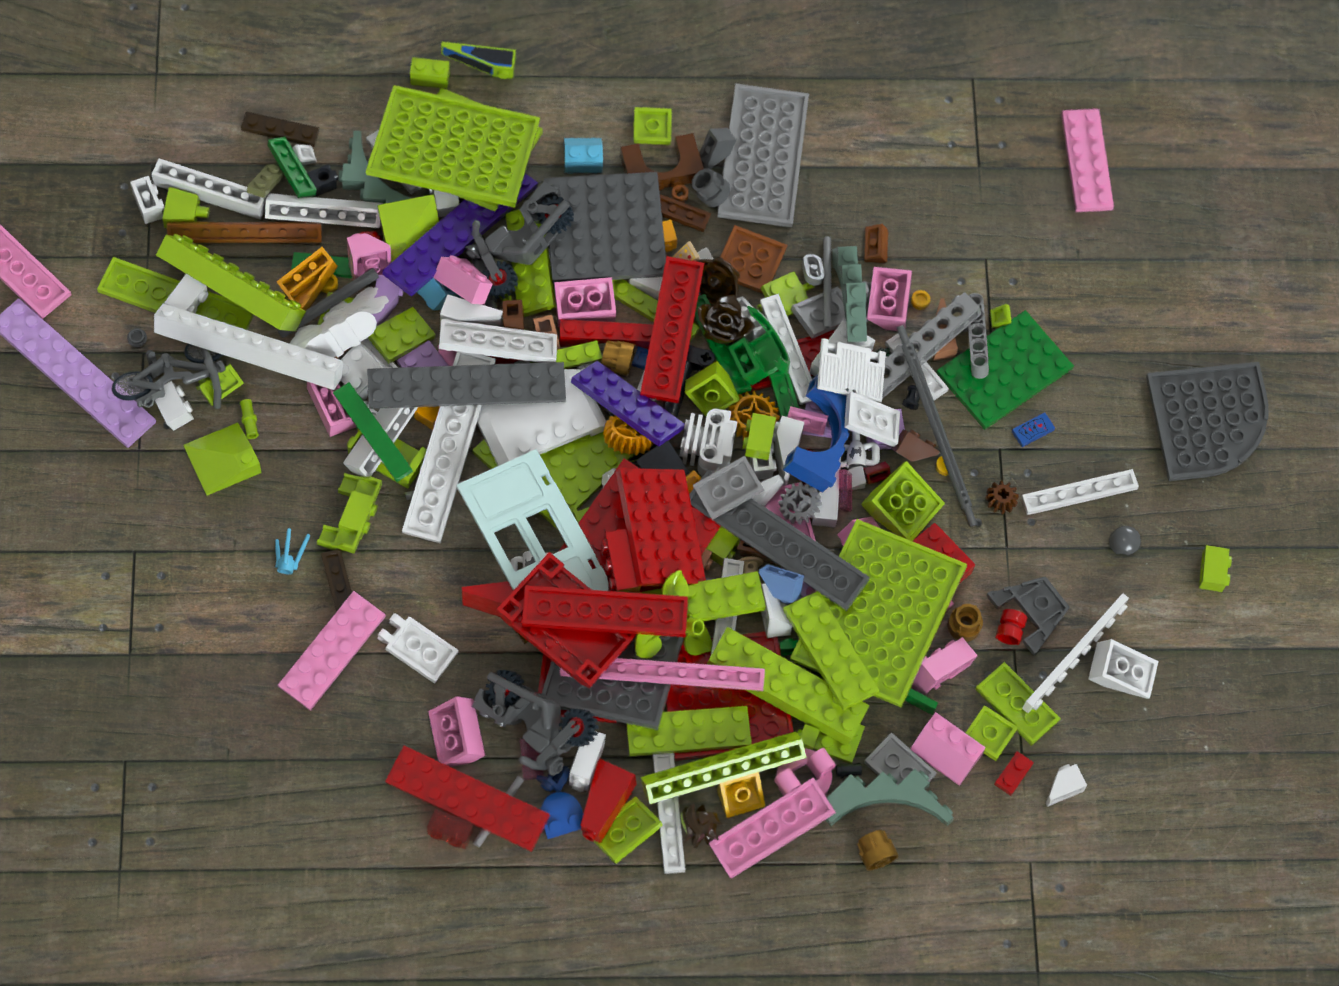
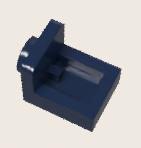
M563 766L560 773H556L553 776L550 774L548 776L537 775L536 780L541 783V788L546 791H561L568 780L571 770L567 766Z

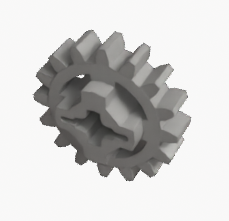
M799 482V485L795 486L793 483L792 489L786 487L787 493L780 495L783 500L778 501L781 506L779 510L786 520L789 519L792 524L797 521L801 525L802 520L809 523V517L815 519L814 513H820L817 506L822 505V502L819 500L821 496L817 489L811 488L808 484L804 486L802 482Z

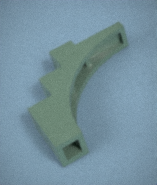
M354 131L353 138L349 139V149H352V154H348V164L343 163V171L339 170V182H342L343 189L360 190V200L365 202L385 204L410 199L411 197L391 189L378 177L366 175L368 162L362 147L361 131Z
M857 246L836 247L832 249V266L837 272L842 291L847 342L867 341L866 282L862 283L861 264H858Z
M914 769L899 785L896 784L897 780L890 773L886 775L882 772L866 788L864 787L866 784L858 776L854 778L850 775L827 797L835 814L825 821L832 826L843 816L856 809L881 803L906 804L919 808L935 816L946 826L953 821V812L945 804L941 806L937 802L938 797L931 790L926 791L930 784L928 782L929 777L922 770L918 772Z

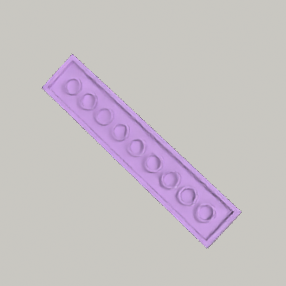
M19 298L0 314V335L124 446L129 448L156 423L155 418L142 407L139 408L136 401L121 400L114 396L112 393L113 381ZM116 386V391L119 394L129 396L119 386Z

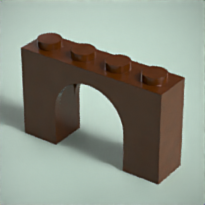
M694 133L675 136L674 147L679 163L671 171L657 172L659 191L680 184H692L694 176L703 170ZM639 143L620 147V159L625 174L656 172L648 168L644 163Z

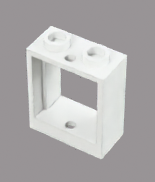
M598 732L597 736H593L595 740L590 742V745L579 747L569 778V785L574 790L579 792L589 791L597 762L601 758L604 749L605 734Z

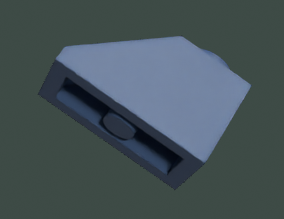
M769 564L759 569L760 576L774 598L781 599V602L790 604L801 597L804 575Z

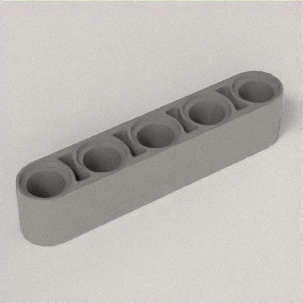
M972 293L968 296L980 307L981 315L968 326L971 373L975 378L982 379L989 373L984 299L982 295Z

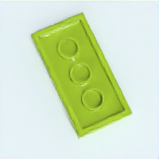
M1005 662L975 688L1003 718L1018 727L1017 732L1031 746L1061 719L1044 701L1037 710L1032 709L1029 713L1022 709L1034 691Z

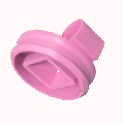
M821 748L818 751L805 749L806 758L778 766L775 783L783 796L801 785L793 772L806 764L816 777V783L824 795H826L832 781L831 770L835 768L836 764L825 748Z

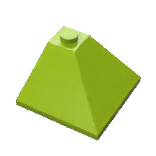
M434 194L377 205L384 242L389 244L391 248V263L439 222Z
M239 423L183 445L206 496L261 473L258 458Z
M905 461L876 487L861 505L876 521L894 534L913 541L945 503L912 466Z

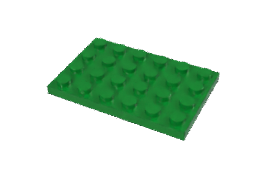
M1026 310L1011 319L1012 323L1002 325L987 336L989 373L985 378L978 379L972 375L970 348L939 368L936 372L984 430L1064 376L1074 367Z

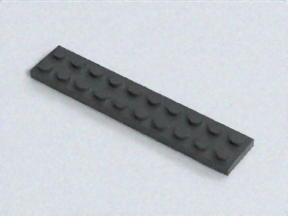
M564 362L367 369L369 409L566 402Z
M708 469L700 481L713 474V472ZM693 489L689 494L691 506L698 509L708 518H711L696 490ZM752 498L713 520L783 569L804 575L803 582L845 611L849 609L870 580L869 576Z

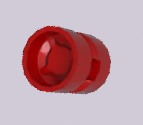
M1004 609L1000 618L1001 624L996 632V639L1008 645H1019L1023 635L1022 628H1025L1028 618L1027 615L1015 609Z

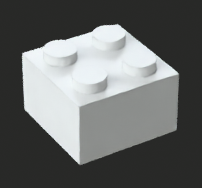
M362 344L355 348L353 346L341 359L343 361L341 381L344 384L350 382L361 399L365 400L368 397L367 369L387 367L366 346Z

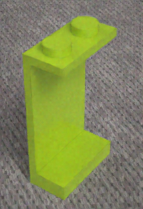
M359 429L355 437L352 436L347 443L348 455L362 436ZM396 439L394 442L395 446L413 470L412 473L397 482L408 489L421 470L427 449L422 447L418 451L403 441ZM381 461L376 471L395 481Z

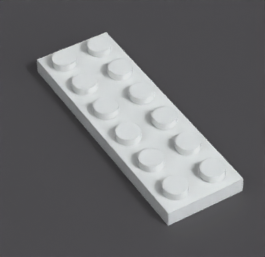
M441 319L439 349L503 357L506 359L552 363L556 362L557 334Z

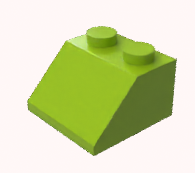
M718 361L686 380L685 393L705 416L712 409L724 410L740 399L729 374Z

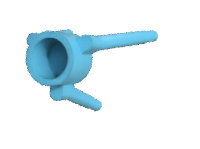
M287 529L284 555H281V558L279 540H275V568H277V572L292 574L293 570H297L310 534L306 535L295 561L293 556L288 555L291 529Z

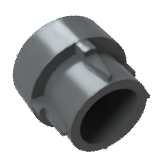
M709 168L699 171L692 179V186L697 191L698 198L709 207L721 205L730 194L729 182L722 175Z

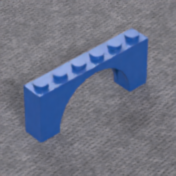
M817 374L809 383L806 397L811 399L825 415H828L827 420L832 435L831 445L828 450L822 452H812L797 446L787 455L783 471L823 493L836 482L835 474L841 465L839 460L845 451L844 443L849 437V429L844 428L847 395L817 389Z

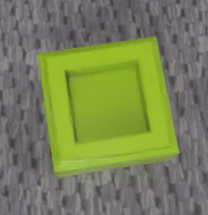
M1004 304L990 310L993 328L997 329L1002 325L1012 323L1009 305Z

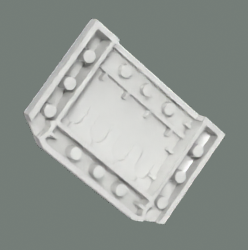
M564 369L566 402L482 405L477 425L498 466L537 449L539 454H542L586 435L594 436L603 432L606 420L597 402L571 383L572 377L581 370Z

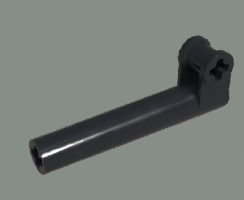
M689 345L679 403L665 401L664 409L676 418L685 395L686 380L691 377L692 370L700 372L704 369V366L706 368L714 363L715 356L712 351Z

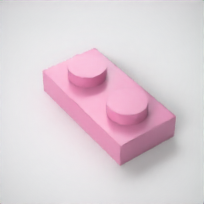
M790 406L788 418L805 422L803 431L823 436L828 415Z

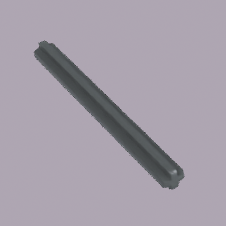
M370 269L307 309L297 329L378 279L379 276L375 269ZM277 329L282 338L294 332Z

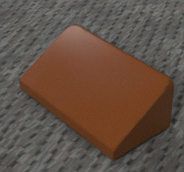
M883 224L865 227L864 261L886 263L888 229Z

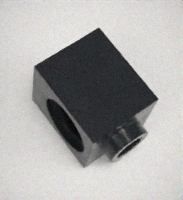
M329 164L308 172V176L317 189L316 197L337 189L336 181L339 180L335 170H331Z

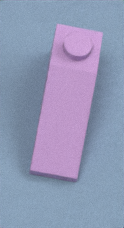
M378 275L376 287L379 289L374 298L387 296L389 302L385 304L381 312L372 314L376 319V326L384 323L398 304L399 296H403L404 292L384 275Z

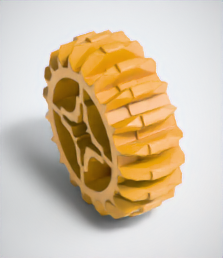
M746 391L744 397L739 394V401L728 407V411H731L730 420L738 421L736 436L743 435V441L744 437H749V431H746V425L743 423L747 424L748 419L752 420V411L756 414L776 417L775 424L779 421V410L774 408L775 401L770 402L769 396L763 398V393H760L758 396L754 391L752 395H749ZM750 406V408L740 411L742 408Z
M616 415L610 416L609 420L605 423L603 430L605 443L608 444V448H613L614 452L620 451L621 454L628 453V455L635 454L637 456L638 453L644 454L645 451H650V448L654 445L653 442Z

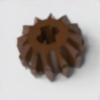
M1002 480L999 482V485L994 482L991 486L992 488L989 487L986 493L988 495H986L985 501L989 502L988 508L994 507V513L997 510H1000L1002 515L1005 513V510L1010 513L1013 507L1017 506L1018 502L1016 500H1018L1019 494L1015 493L1016 487L1010 488V482L1007 485H1004Z

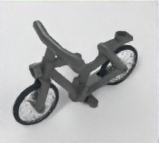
M187 344L184 354L191 361L188 362L176 360L167 353L162 354L161 358L156 360L155 352L148 350L146 356L149 366L141 372H128L119 376L112 384V393L121 400H136L139 408L142 406L148 408L154 404V400L165 396L164 385L174 379H182L183 383L187 385L210 377L214 390L213 406L215 409H219L221 407V384L218 373L224 372L226 368L221 360L215 363L214 361L218 360L223 354ZM173 367L200 372L195 374H192L189 371L174 372ZM164 372V376L153 383V379Z

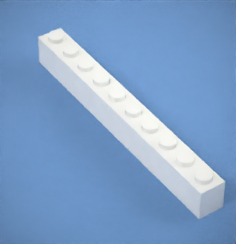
M162 304L154 314V333L332 390L336 388L342 379V360L166 304Z

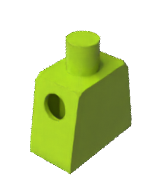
M169 187L162 218L164 228H167V222H197V217L208 219L209 207L200 206L198 195Z

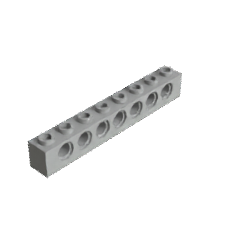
M965 292L954 297L950 305L946 308H941L936 317L932 320H927L918 332H913L909 336V341L913 343L914 349L919 350L916 354L921 366L981 315L980 307ZM956 312L962 313L960 316H953ZM942 324L947 325L944 329L938 328ZM926 337H932V338H933V339L930 340V341H925V340H924ZM899 344L890 356L885 357L884 373L890 375L884 378L882 399L911 375L901 347L902 344ZM898 361L904 362V364L901 366L895 365V363Z

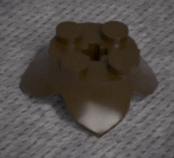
M721 257L697 261L704 263L699 296L705 294L710 305L715 304L720 298L732 294L737 299L740 274L730 263Z
M733 294L720 298L713 307L709 304H703L698 308L699 319L705 331V338L716 343L731 346L734 341L748 336L755 328L752 320L741 316L740 303Z

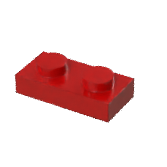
M1017 751L994 785L1011 796L1034 762Z

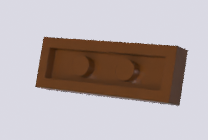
M660 194L662 217L701 232L705 231L711 213Z

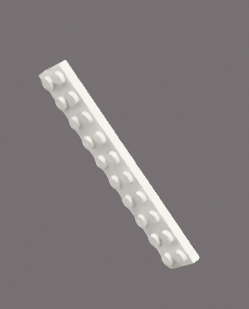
M457 351L453 366L495 364L496 359L481 354ZM482 405L440 406L402 533L441 543Z

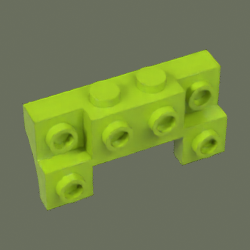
M344 473L338 493L349 496V500L339 522V528L323 525L317 545L332 550L338 548L355 554L360 539L362 540L364 533L367 534L371 525L369 522L370 517H374L376 514L377 505H375V501L381 489L382 480L371 476L359 477Z

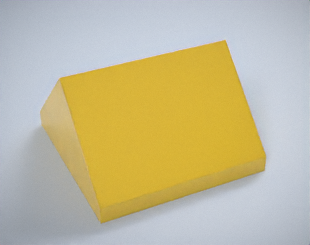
M759 772L726 781L717 786V792L726 818L766 807Z

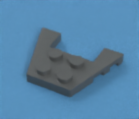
M1046 576L1023 582L1013 587H1004L1002 590H993L986 595L996 609L1014 599L1038 630L1023 640L1024 645L1033 656L1036 655L1070 608Z

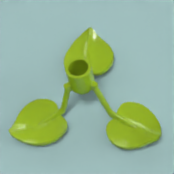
M681 570L675 571L666 579L662 587V595L689 596L688 584ZM687 613V635L684 638L685 650L690 655H700L711 651L712 640L704 622L701 619L692 618V614ZM637 634L635 641L637 656L640 658L655 656L662 647L660 636Z

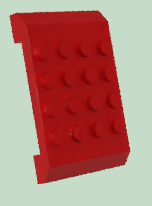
M549 552L496 609V612L505 623L577 682L591 688L635 639L637 634L522 626L525 585L592 590L564 568L565 564Z

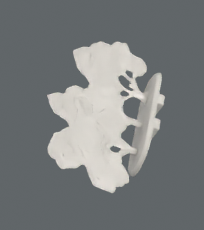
M368 287L357 294L351 303L347 304L345 301H342L332 307L323 317L324 322L321 325L300 327L289 344L333 358L337 356L338 358L352 346L355 348L360 345L362 340L369 337L375 331L377 322L372 314L381 312L389 300L387 296L374 298L379 288Z

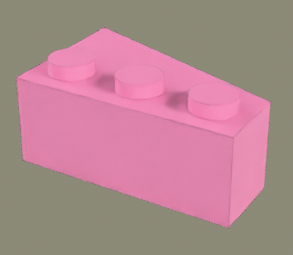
M452 255L450 257H441L433 278L471 304L484 305L493 283L467 259Z
M307 382V390L330 437L356 428L354 422L333 394L334 391L341 387L339 384L332 390Z
M963 637L957 641L951 640L945 645L944 649H936L929 658L925 656L911 688L926 696L933 687L937 690L941 687L940 683L948 678L951 680L969 667L977 657V654Z

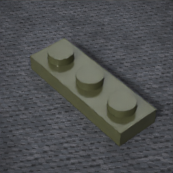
M267 164L249 183L246 192L265 198L284 177L283 171L277 165Z

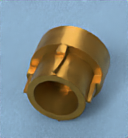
M624 341L606 342L601 364L616 374L628 376L635 344Z
M963 604L955 608L948 620V631L951 636L956 640L963 637L966 642L977 638L983 626L981 612L977 605L974 606L972 604ZM961 621H967L970 625H965Z
M885 830L871 832L858 840L859 843L857 845L861 852L859 854L867 871L886 866L899 857L892 840L888 838Z

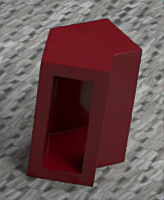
M885 461L863 468L866 484L884 480L891 475L890 467ZM884 471L883 474L870 477V475Z

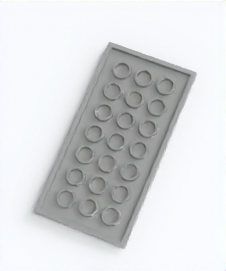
M735 84L729 130L736 138V143L731 154L725 158L723 177L730 184V194L719 205L717 217L792 227L809 94Z

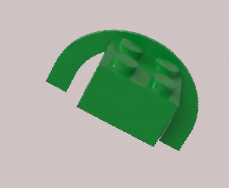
M748 306L747 308L751 316L761 324L766 333L751 342L744 337L728 347L743 379L754 385L777 370L787 375L790 368V358L783 342L767 318L757 309Z

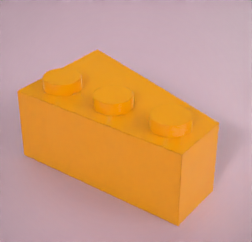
M321 247L279 279L277 284L290 300L300 303V308L306 311L311 307L338 266L325 249Z

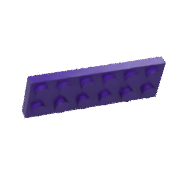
M599 361L586 367L571 379L573 385L658 447L684 430L685 424L647 396L640 395L639 390Z

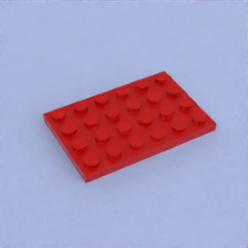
M617 469V482L637 586H663L666 579L677 570L682 571V575L688 585L706 581L685 471L676 469Z

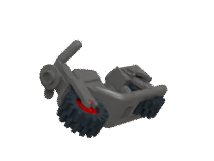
M544 181L536 188L533 195L523 203L520 211L524 217L525 224L519 230L511 231L507 230L505 226H501L484 239L479 233L480 222L477 220L473 222L471 234L476 245L466 246V255L472 260H480L482 257L487 270H483L482 274L493 283L489 292L491 297L495 296V298L499 299V296H501L503 299L505 294L510 296V291L514 292L516 290L514 286L518 285V277L511 265L504 261L503 263L500 261L496 263L494 258L530 265L535 262L555 237L561 233L562 229L567 231L566 226L571 227L570 221H574L573 217L575 214L567 200H563L561 197L560 189L554 184L549 185Z
M497 670V673L490 672L487 676L490 684H486L489 690L479 689L472 707L479 710V715L486 718L492 717L495 719L494 723L503 727L506 724L516 725L522 720L525 721L527 731L523 734V739L541 754L537 757L536 761L521 756L519 758L521 764L535 770L547 769L549 774L553 776L556 773H560L563 768V759L560 757L562 753L569 751L573 746H588L590 742L595 740L593 736L598 735L595 729H599V725H595L598 720L593 718L595 715L589 713L590 711L570 709V712L566 711L564 713L566 717L562 716L560 718V704L524 685V679H520L522 676L516 674L517 672L509 670Z

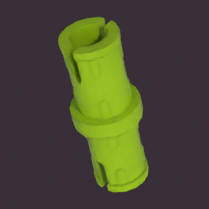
M244 399L240 401L243 415L241 420L245 425L247 439H255L259 436L256 426L257 416L253 411L252 400Z

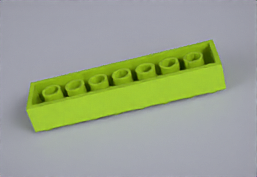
M178 234L165 236L156 256L275 328L296 332L306 313L304 309L300 308V303L285 299V294L276 290L275 292L270 290L268 284L262 281H255L253 275L247 272H240L238 266L232 263H225L223 257L215 253L213 255L210 254L208 248L200 244L198 246L193 243L194 240L188 236L183 235L182 237Z
M729 627L726 628L706 664L765 669L763 691H746L800 721L820 729V732L846 746L852 740L870 706L862 701L843 711L825 680Z

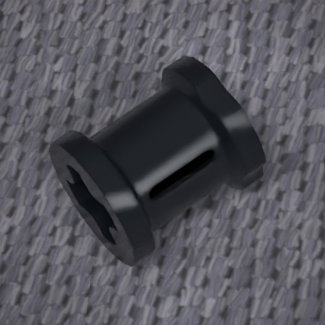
M909 385L907 388L908 394L906 399L903 400L902 405L911 410H918L920 395L916 385Z

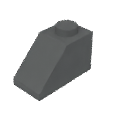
M728 128L709 129L699 152L705 169H711L731 154L736 138Z

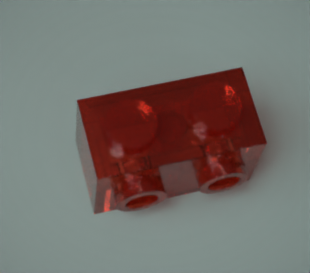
M438 809L434 810L427 826V834L430 837L446 841L453 847H461L463 849H466L474 831L473 823Z

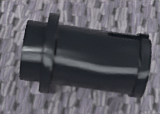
M840 762L835 767L836 776L841 779L844 776L850 775L861 776V763L843 764Z

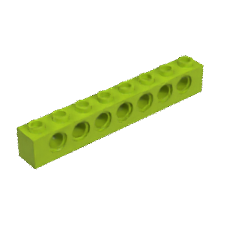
M795 731L640 778L645 797L652 804L806 758L803 740Z

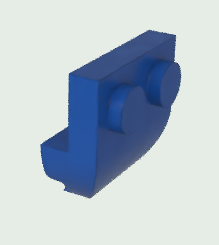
M554 792L545 798L540 810L550 814L544 827L547 839L581 829L583 811L580 803L574 796L565 792Z

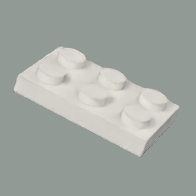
M850 392L846 398L844 428L895 447L899 439L900 411Z

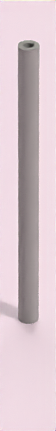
M826 236L823 238V269L825 274L824 330H830L831 238Z

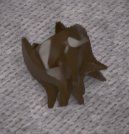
M691 804L689 807L686 806L680 816L681 825L684 830L683 844L693 838L692 844L694 848H697L703 838L707 845H709L710 837L719 840L716 834L717 824L722 823L718 820L717 813L706 812L704 804L696 811L694 804Z

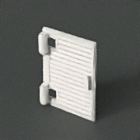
M821 339L817 389L843 395L853 392L873 401L882 402L886 352L879 351L876 353L872 352L869 348L842 342L831 343L829 339ZM828 350L835 351V354L828 353ZM870 359L876 360L878 363L870 362Z

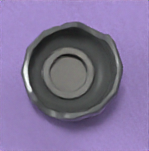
M1122 526L1111 533L1109 545L1114 553L1128 556L1139 550L1141 536L1135 528Z

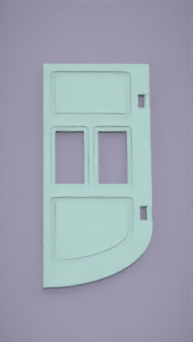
M537 449L457 484L462 498L513 591L546 556L526 519L545 509L549 512L568 547L553 555L565 564L564 568L590 589L608 591L606 573L598 562L594 551L559 488L553 481ZM546 476L549 485L546 486L541 477ZM514 523L536 561L518 571H514L494 534ZM592 559L594 565L596 566V568L593 570L588 562V560Z

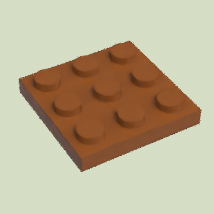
M734 225L721 258L730 263L739 272L738 285L763 294L761 287L773 281L786 252L787 245Z

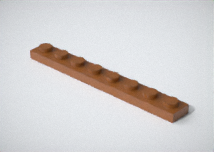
M167 222V235L174 236V234H178L182 237L185 235L193 239V243H322V223Z

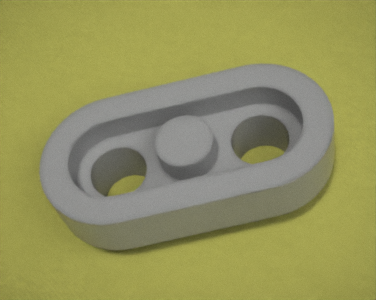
M813 254L805 255L802 262L804 279L810 285H820L825 276L822 260Z

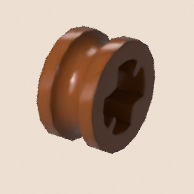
M681 184L674 186L671 195L672 199L685 203L688 200V188ZM683 192V195L677 196V193Z

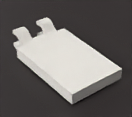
M394 613L389 619V623L396 627L397 630L391 635L382 628L377 639L388 644L385 649L386 651L435 684L459 650L410 616L405 621Z

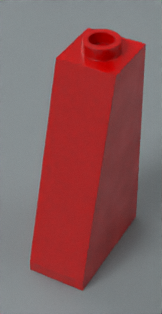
M600 758L596 765L581 822L583 836L589 841H597L599 843L602 842L637 785L635 774Z

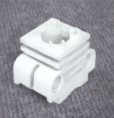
M722 409L710 410L706 416L705 427L701 426L703 415L698 416L697 425H693L694 413H691L690 420L686 419L680 457H683L682 462L686 465L688 454H691L690 466H694L695 456H699L697 468L701 476L708 469L715 473L730 464L738 422L730 420L731 411Z

